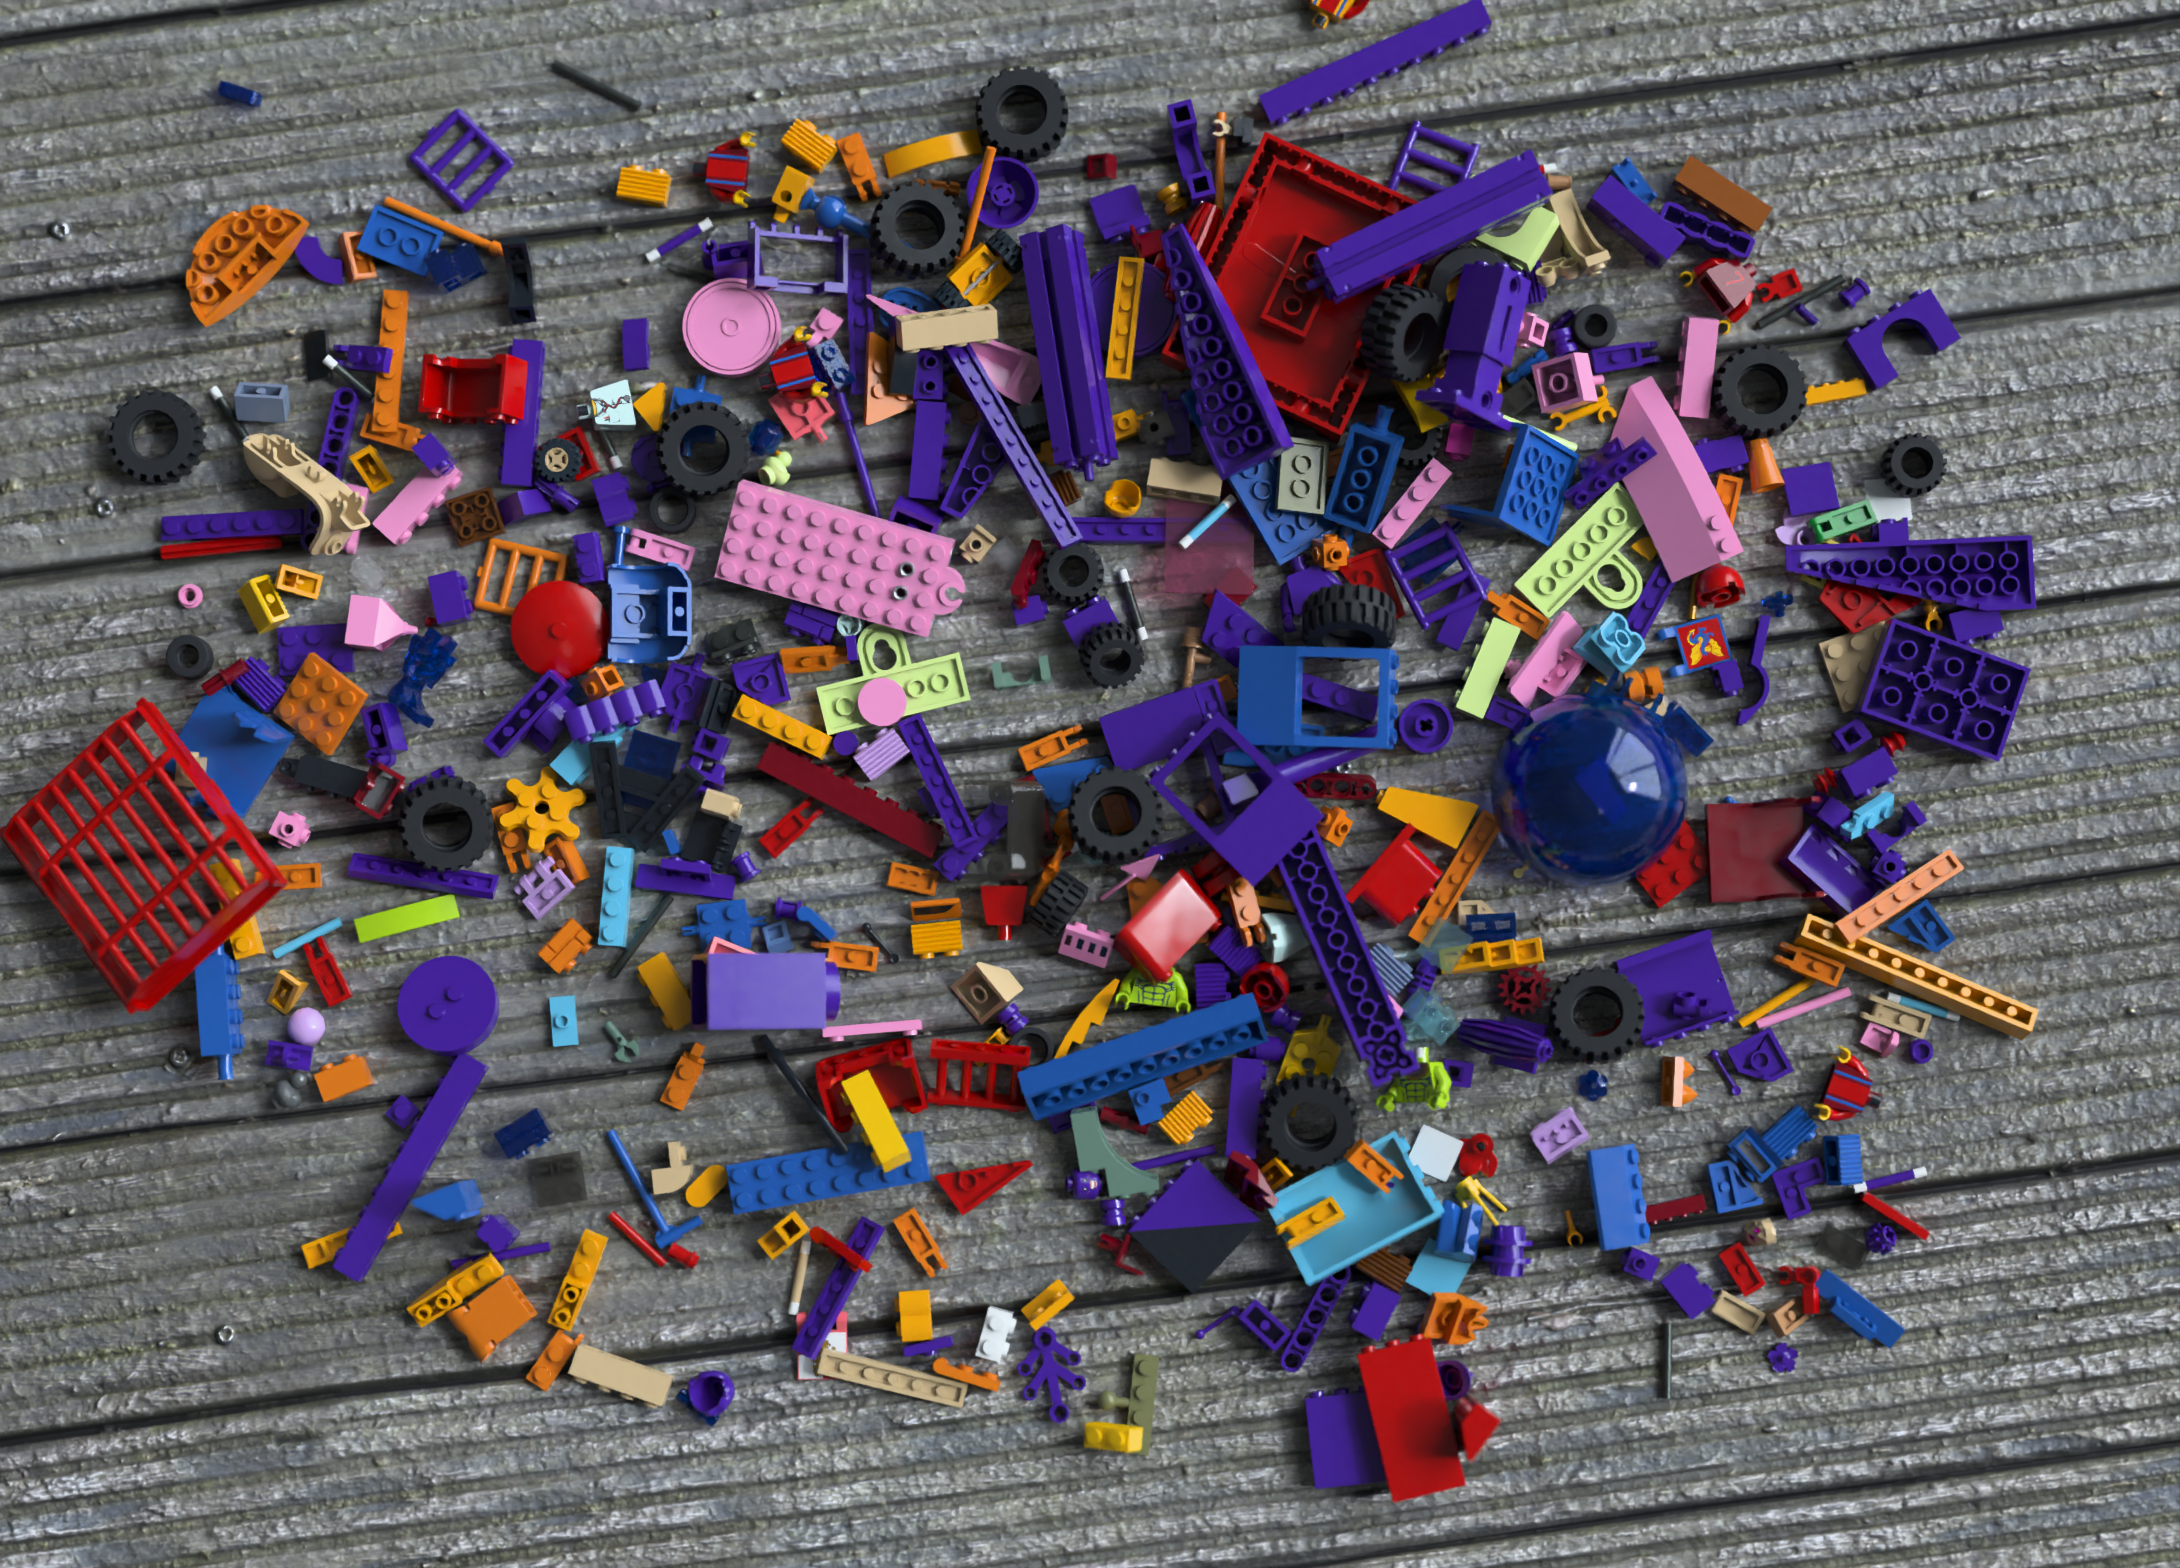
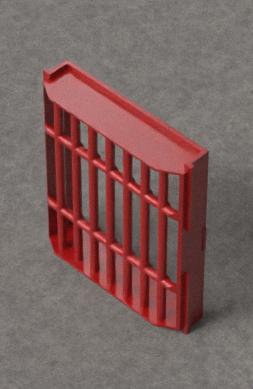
M144 697L135 703L137 706L135 709L113 722L14 814L6 826L0 829L2 841L41 894L49 899L83 945L82 950L130 1015H133L136 1011L151 1010L289 884L230 806L229 800L214 780L209 778L154 703L147 702ZM145 722L149 724L167 748L157 759H155L136 733ZM127 739L148 765L139 776L118 749ZM110 755L131 782L122 791L119 790L101 766V763ZM172 758L176 760L227 828L217 839L214 838L164 771V765ZM92 771L113 797V800L104 808L83 781ZM155 775L208 845L199 855H197L147 788L146 782ZM75 787L96 814L87 824L66 798ZM136 791H138L190 861L181 872L130 805L129 798ZM57 804L61 806L78 829V832L69 840L48 813ZM119 807L173 878L164 887L160 885L111 819V814ZM40 820H42L61 846L52 856L31 829ZM100 824L105 826L155 895L146 904L95 837L94 830ZM232 838L236 840L263 876L252 885L247 882L223 850L224 845ZM84 839L137 909V912L128 920L76 851L77 846ZM213 855L217 857L241 889V892L232 900L206 867V862ZM66 856L70 858L120 926L111 936L60 869L59 862ZM196 871L224 907L215 916L212 915L188 882V878ZM178 887H180L206 922L197 932H195L170 898L171 894ZM161 903L188 938L179 949L153 915V910ZM143 919L171 955L162 964L158 962L135 931L136 926ZM125 936L129 938L153 971L144 981L118 947V942Z

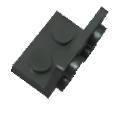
M751 618L705 636L712 653L710 654L711 659L716 664L721 663L722 666L735 661L734 657L740 654H744V657L758 652V647L762 646Z

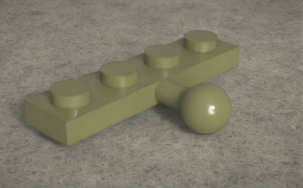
M1134 1353L1129 1398L1116 1397L1111 1391H1103L1097 1398V1404L1102 1410L1108 1411L1115 1406L1128 1408L1126 1425L1143 1428L1141 1450L1127 1454L1149 1456L1159 1355Z

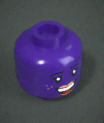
M1074 1168L1070 1176H1066V1191H1070L1072 1198L1075 1200H1093L1098 1194L1102 1193V1175L1090 1171L1080 1172V1168Z

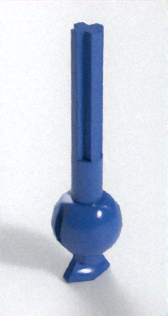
M811 188L808 189L801 201L800 210L811 209L815 211L814 216L817 223L824 228L834 229L841 225L868 240L870 239L871 235L868 234L870 224L846 212V204L841 198L835 195H826L820 199ZM903 242L905 245H907V246H909V247H911V248L917 249V248H915V247H913V246H911V245H909V244Z

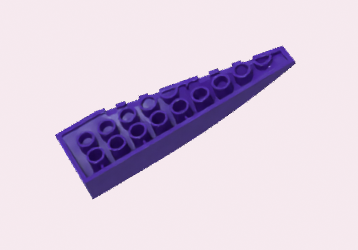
M1179 224L1162 234L1161 239L1166 264L1171 272L1172 280H1170L1172 290L1175 292L1177 302L1175 308L1177 315L1180 317L1181 327L1179 328L1187 367L1191 371L1192 390H1195L1197 400L1195 406L1197 415H1200L1202 425L1200 427L1201 436L1221 480H1225L1275 458L1295 446L1231 310L1184 225Z
M2032 535L1784 546L1786 571L1982 611L2036 609Z

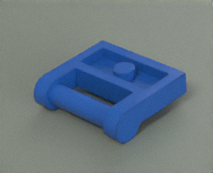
M806 906L798 909V918L804 922H810L816 927L813 932L822 941L826 942L829 940L834 942L840 936L813 909Z

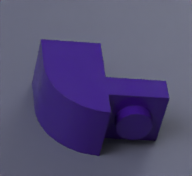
M564 695L541 715L533 725L535 728L528 738L545 754L548 753L560 736L568 730L562 713L578 706Z
M1816 790L1812 796L1821 797V802L1803 806L1802 810L1805 814L1822 823L1831 834L1849 843L1851 839L1840 834V826L1853 818V812L1832 796L1828 797Z

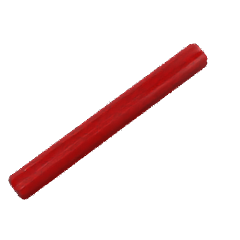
M281 536L232 538L161 546L160 554L163 560L277 549L282 546Z

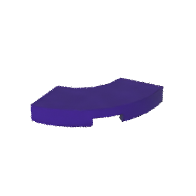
M302 237L295 248V252L303 267L322 282L343 286V261L327 256L321 249L318 237Z

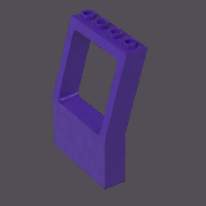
M1193 686L1099 717L1114 765L1121 766V770L1128 771V768L1135 769L1165 759L1175 748L1180 750L1186 744L1183 740L1193 730L1198 732L1204 726L1201 723L1203 716ZM1209 736L1199 747L1204 751L1225 820L1208 826V828L1215 835H1221L1237 818L1235 811L1228 812L1218 792L1222 782L1225 781ZM1125 796L1134 826L1136 827L1139 820L1138 808L1131 799ZM1196 830L1155 845L1152 844L1150 851L1144 857L1148 858L1159 854L1160 856L1157 861L1166 858V853L1175 851L1177 855L1189 851L1188 846L1198 843L1199 847L1210 843Z
M1211 712L1201 722L1204 726L1198 732L1193 730L1183 740L1186 744L1180 750L1175 748L1166 757L1168 762L1162 768L1158 765L1148 775L1151 778L1148 783L1150 785L1153 784L1157 792L1254 887L1324 815L1219 712L1215 715ZM1216 729H1221L1272 779L1271 785L1221 835H1215L1165 785V780Z

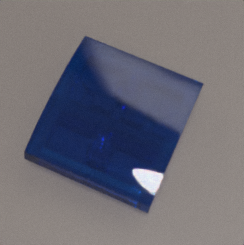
M1515 913L1466 915V945L1484 941L1488 943L1510 939L1516 941Z

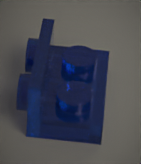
M833 339L813 346L808 352L816 381L827 384V386L821 388L822 392L828 393L827 400L835 397L843 387L855 382L856 378Z

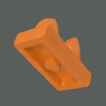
M1663 1056L1660 1106L1682 1107V1105L1691 1102L1698 1096L1692 1088L1683 1084V1080L1695 1071L1691 1064L1684 1060V1057Z

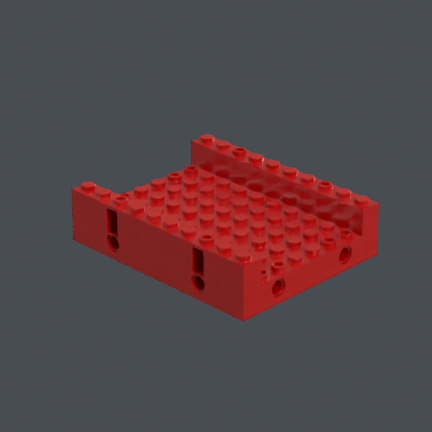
M1265 132L1204 262L1249 346L1278 411L1317 429L1316 435L1338 444L1371 374L1362 358L1364 355L1360 352L1362 343L1359 340V336L1363 328L1361 327L1362 320H1365L1367 315L1365 312L1373 304L1372 300L1375 296L1380 295L1382 290L1395 284L1412 286L1421 264L1351 298H1346L1336 305L1333 304L1332 300L1328 301L1322 290L1324 285L1308 291L1305 282L1316 278L1311 267L1316 251L1418 203V201ZM1178 317L1162 351L1161 363L1183 373L1185 369L1190 371V368L1187 367L1179 328L1181 327L1180 317Z

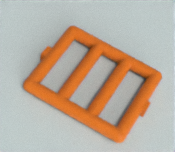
M490 538L483 565L478 568L477 576L479 581L473 606L476 609L512 617L515 608L508 606L520 554L534 557L526 593L538 586L544 560L557 562L558 566L554 581L564 580L569 557L557 552ZM502 549L511 553L497 604L485 601L484 598L496 550Z

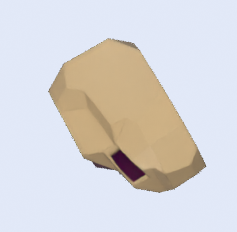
M1770 1218L1749 1221L1743 1229L1746 1241L1754 1247L1776 1243V1233Z

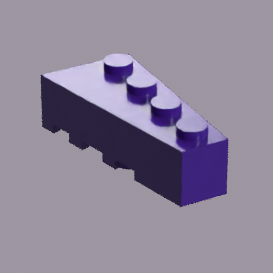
M979 420L938 509L939 512L959 522L1007 462L1006 457L984 421Z

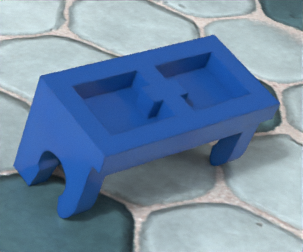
M1629 157L1610 170L1609 175L1646 205H1649L1658 198V195L1638 172Z

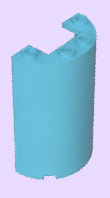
M1396 1131L1369 1144L1370 1147L1404 1175L1401 1180L1395 1175L1390 1179L1389 1182L1394 1183V1187L1389 1188L1391 1191L1388 1194L1348 1162L1345 1157L1338 1160L1335 1165L1327 1166L1274 1194L1279 1201L1275 1208H1268L1277 1226L1330 1196L1334 1198L1345 1214L1344 1220L1290 1250L1308 1286L1441 1218V1214L1445 1212L1440 1201L1436 1199L1429 1185L1425 1187L1421 1181L1425 1177L1418 1164L1413 1166L1407 1153L1410 1147L1405 1137L1399 1138ZM1287 1231L1281 1234L1285 1242L1292 1239Z

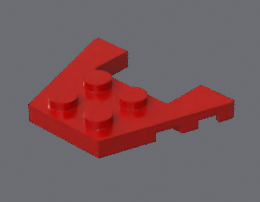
M1853 533L1846 543H1861L1862 541ZM1827 580L1817 599L1851 635L1917 606L1921 602L1918 597L1898 593L1887 602L1873 588Z

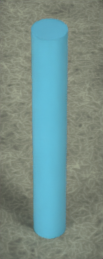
M337 917L272 950L275 958L278 959L302 947L303 944L309 943L343 926V923Z

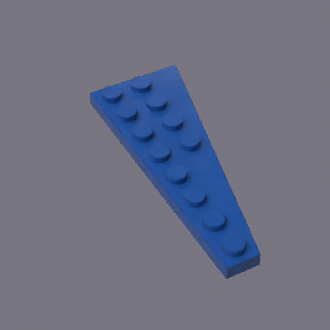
M1191 389L1179 397L1201 434L1200 427L1202 425L1200 415H1197L1195 405L1197 400L1195 390ZM1272 458L1227 480L1276 565L1280 566L1312 547V539L1323 538L1322 536L1326 534H1333L1339 528L1331 520L1323 518L1324 515L1317 516L1275 510L1278 463Z

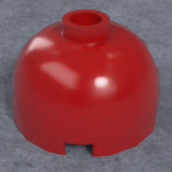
M1721 564L1708 567L1698 576L1695 583L1697 602L1703 608H1707L1706 604H1714V609L1727 607L1740 601L1741 594L1744 596L1746 594L1741 575L1735 569Z
M1271 962L1256 963L1243 975L1240 993L1249 994L1253 992L1258 1008L1263 1009L1262 1012H1273L1281 1008L1290 992V980L1281 966Z

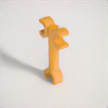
M1600 387L1602 396L1597 397L1598 401L1566 414L1558 412L1550 415V420L1558 418L1561 421V425L1555 427L1554 432L1562 431L1567 423L1598 412L1597 420L1600 424L1605 422L1602 416L1604 412L1610 413L1612 420L1615 419L1616 411L1610 407L1606 398V387Z

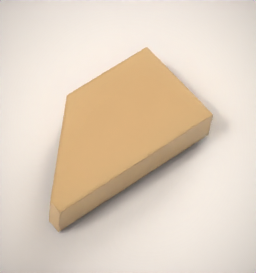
M1482 900L1456 902L1458 926L1504 924V920Z

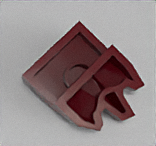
M1234 1150L1229 1156L1223 1180L1241 1191L1239 1200L1252 1209L1264 1212V1206L1269 1209L1275 1208L1279 1200L1270 1189L1256 1163L1248 1155Z

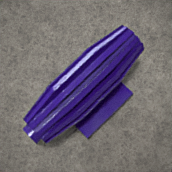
M1504 1016L1503 1022L1492 1019L1464 1018L1457 1027L1456 1036H1458V1041L1482 1053L1493 1055V1064L1535 1074L1538 1063L1546 1062V1059H1549L1553 1052L1550 1040L1545 1038L1547 1030L1545 1025Z

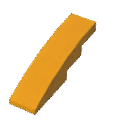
M1540 937L1520 941L1510 939L1494 943L1484 941L1439 950L1443 975L1494 971L1545 963Z
M1115 978L1082 1011L1063 1039L1054 1059L1066 1056L1072 1041L1082 1045L1091 1022L1101 1026L1120 980Z

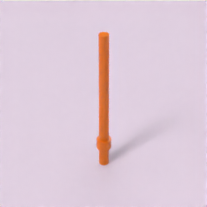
M1217 112L1216 120H1222L1226 124V113ZM1216 125V132L1219 133L1221 129ZM1225 136L1216 138L1215 205L1222 211L1224 208ZM1222 212V216H1221V220H1220V224H1219L1218 231H1219V229H1220V227H1221V225H1222V223H1223V212Z
M991 146L986 148L959 254L955 256L954 267L970 251L996 153V148Z
M388 196L384 201V206L483 248L490 255L504 258L501 243L495 240L492 242Z

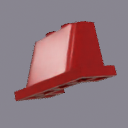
M1408 823L1399 832L1390 845L1345 895L1349 905L1359 898L1394 929L1406 916L1411 918L1420 907L1416 904L1422 897L1426 900L1436 889L1433 887L1434 883L1443 874L1429 858L1408 840L1416 830L1411 823Z

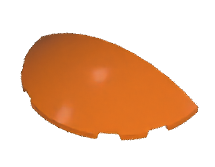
M269 205L250 206V209L239 213L232 211L213 223L196 243L192 251L194 258L191 268L187 269L186 287L190 292L192 301L190 305L201 323L208 327L231 314L253 297L287 261L310 223L291 210L271 208Z

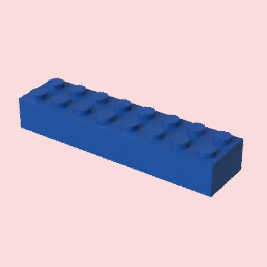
M919 1131L901 1134L909 1150L911 1161L884 1173L881 1165L876 1167L870 1155L874 1151L871 1145L866 1147L864 1141L846 1144L850 1151L844 1156L841 1155L836 1146L726 1165L734 1215L930 1181L931 1174L924 1133Z

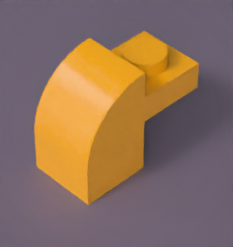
M794 1210L758 1239L757 1242L773 1260L810 1229Z

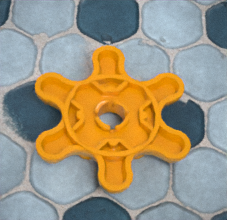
M551 766L541 769L539 781L533 786H526L516 778L509 779L505 783V792L515 799L516 806L511 812L502 814L498 819V826L503 831H511L514 828L525 829L528 833L526 847L528 851L534 854L543 851L545 839L550 834H560L567 841H574L580 835L579 827L569 819V812L572 808L585 803L586 793L579 788L568 792L559 790L556 786L558 773ZM541 802L547 804L549 810L545 814H538L535 811V807Z

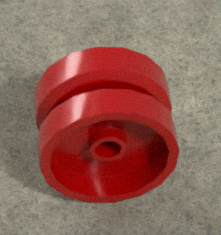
M1216 849L1190 868L1196 879H1203L1212 874L1213 877L1206 881L1202 887L1209 898L1226 888L1227 885L1239 877H1242Z

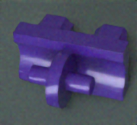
M691 755L687 763L706 778L692 797L698 798L700 793L705 794L708 788L722 792L725 786V766L713 763L708 773L701 770L704 759Z
M269 1040L265 1065L310 1071L314 1047Z

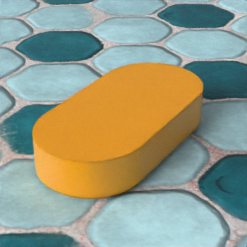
M721 1165L708 1167L688 1187L686 1191L687 1202L693 1207L707 1205L727 1184V1170Z

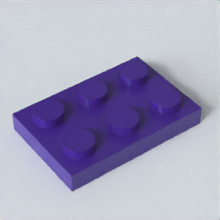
M347 623L277 627L280 676H296L308 654L313 652L340 673L355 672L354 648L344 643Z

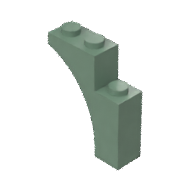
M1097 1105L1072 1109L1070 1115L1080 1172L1089 1171L1096 1174L1105 1168L1110 1197L1116 1196V1199L1129 1198L1134 1193L1151 1195L1155 1193V1190H1159L1160 1181L1158 1174L1149 1173L1132 1166L1110 1145L1099 1121Z

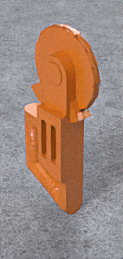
M1067 834L1063 835L1052 859L1050 858L1049 863L1043 870L1028 900L1030 907H1035L1044 891L1056 877L1060 868L1059 863L1067 849V846L1064 845Z

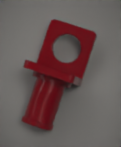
M1130 225V241L1138 258H1144V262L1152 265V259L1154 262L1157 253L1164 251L1161 235L1164 234L1163 231L1157 229L1138 236L1134 225Z
M1102 1233L1100 1239L1109 1244L1098 1241L1097 1247L1117 1255L1115 1265L1137 1275L1144 1276L1145 1272L1124 1263L1134 1237L1131 1234H1127L1125 1240L1120 1241L1106 1233Z

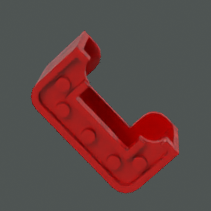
M423 354L418 412L428 415L427 419L441 420L442 424L455 425L456 421H462V424L476 425L477 421H483L482 423L487 425H497V421H503V424L518 425V421H523L528 361L509 354H496L492 359H457L452 356L441 359L436 357V354Z

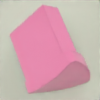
M1869 1020L1858 1043L1880 1053L1881 1057L1886 1058L1898 1046L1899 1033L1894 1029L1891 1031Z

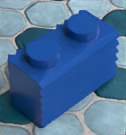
M1793 1105L1763 1132L1760 1137L1781 1160L1784 1158L1789 1160L1798 1152L1796 1147L1802 1141L1806 1144L1816 1135L1814 1130L1818 1126L1799 1105Z
M1859 1134L1823 1136L1826 1186L1863 1183L1862 1161L1860 1159L1862 1157L1860 1155L1861 1141L1859 1140L1861 1136Z

